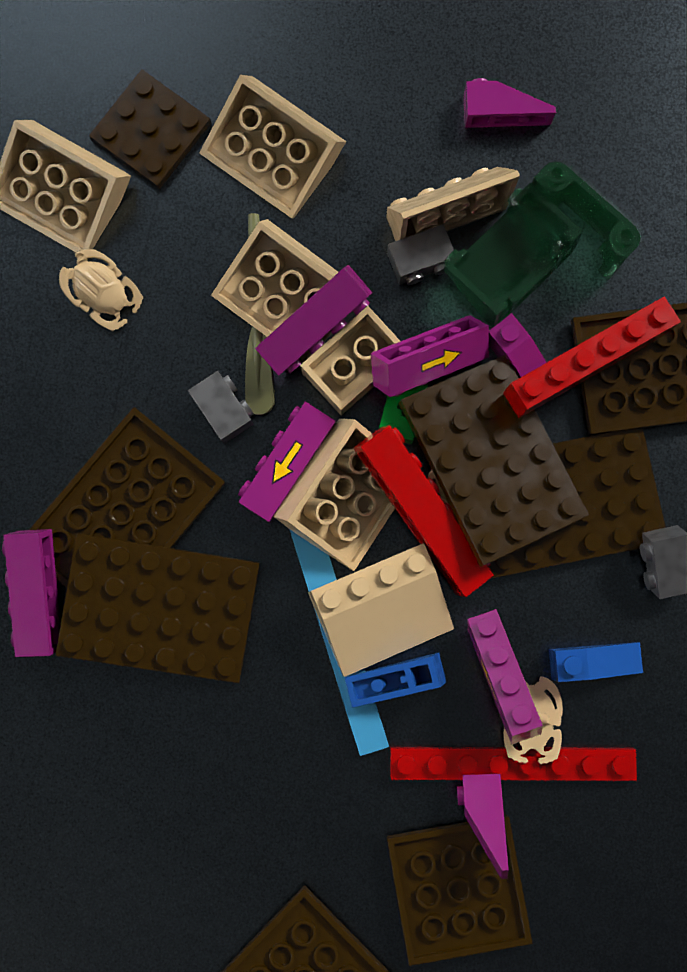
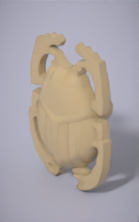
M95 249L77 251L75 253L77 265L69 269L62 267L60 270V288L76 307H80L86 313L90 307L95 310L90 314V317L97 324L112 332L115 329L118 330L124 324H127V319L119 321L120 310L123 307H130L134 304L132 312L137 313L144 297L128 277L124 276L122 281L118 279L122 272L105 254ZM88 258L103 260L108 263V266L99 262H88ZM69 279H72L73 290L78 299H75L71 294L68 286ZM125 286H127L133 294L132 301L130 302L127 300V296L125 294ZM107 313L114 315L116 318L112 321H106L100 314Z
M540 677L539 682L535 686L529 685L527 682L526 684L543 725L541 735L519 742L522 746V750L519 751L514 748L513 744L511 745L504 728V743L508 758H512L514 761L517 760L519 763L523 762L526 764L528 762L526 757L520 755L526 754L530 749H536L541 755H545V757L539 758L538 762L540 764L553 762V760L558 759L561 748V730H553V725H561L563 713L562 699L556 685L548 678ZM545 690H548L552 694L553 698L555 699L557 709L554 708L553 702L550 699V697L544 692ZM550 737H553L554 744L552 749L544 751L547 741Z

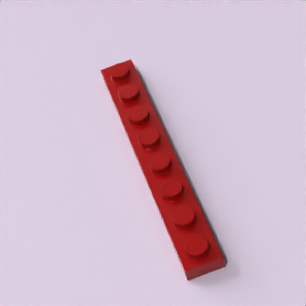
M390 747L391 780H463V775L500 774L501 780L637 781L636 749L561 747L558 759L547 764H540L538 762L539 758H543L545 755H541L536 749H530L526 754L520 755L528 759V762L525 764L508 758L505 747ZM514 747L519 751L522 750V747ZM544 747V751L552 749V747Z

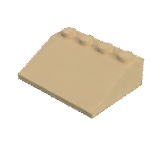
M240 75L200 154L290 218H294L331 169L347 141L253 76Z
M14 120L0 161V210L74 252L83 249H93L120 205L131 175L34 120Z
M502 167L490 170L482 168L475 171L471 177L463 180L461 178H454L448 181L444 187L435 190L434 188H427L419 192L414 198L408 200L400 198L393 201L387 207L386 218L395 241L444 224L446 231L506 210L520 177L518 170Z
M266 219L258 222L211 296L268 337L330 281L338 271ZM331 331L322 337L324 342L330 336ZM307 350L300 359L305 362L312 354Z
M339 418L273 517L315 547L352 571H355L395 507L353 449L372 433L355 419Z
M424 543L308 592L343 677L454 629L437 572Z

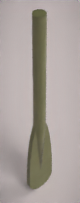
M248 214V238L260 221L259 214ZM252 326L246 356L245 401L254 414L265 415L272 410L275 403L273 370L255 349L267 337Z

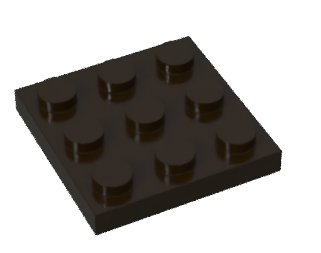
M141 69L89 134V137L94 143L160 190L211 125V119Z

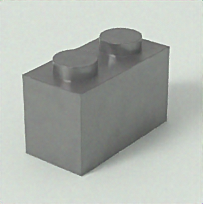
M444 224L389 243L387 255L399 285L406 282L407 285L416 284L424 279L423 276L435 273V275L446 273L451 270V266L454 265L456 254Z
M216 371L189 389L188 392L220 440L225 444L254 425L249 418L254 413L245 400L241 402L237 400L233 393L238 389L230 377L227 375L223 378L219 371Z
M678 525L643 532V544H640V553L647 567V572H644V582L647 589L651 590L659 599L686 594L687 532Z

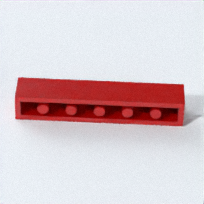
M664 296L513 381L503 394L517 417L520 418L666 335L681 321Z
M390 425L379 428L353 449L418 542L425 544L432 562L455 595L467 597L494 576L489 569L491 564L488 563L480 567L460 525L455 520L456 517L447 502L444 503L438 495L440 490L437 484L431 478H426L421 470L422 463L414 453L408 452L403 444L405 439L400 431L395 427L392 428Z

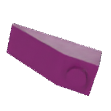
M477 78L466 82L464 91L465 128L551 125L556 114L555 106L498 81Z
M512 313L489 330V347L498 358L504 355L509 360L518 378L547 363L531 336Z
M500 774L463 775V786H457L458 805H464L465 817L501 879H507L509 869Z

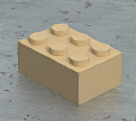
M367 306L300 365L301 371L342 416L374 387L371 353L401 341Z

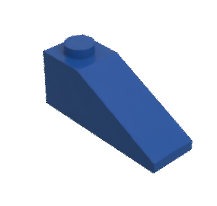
M640 642L549 649L551 679L557 682L593 680L643 673Z
M439 652L345 677L352 708L439 688L447 682Z

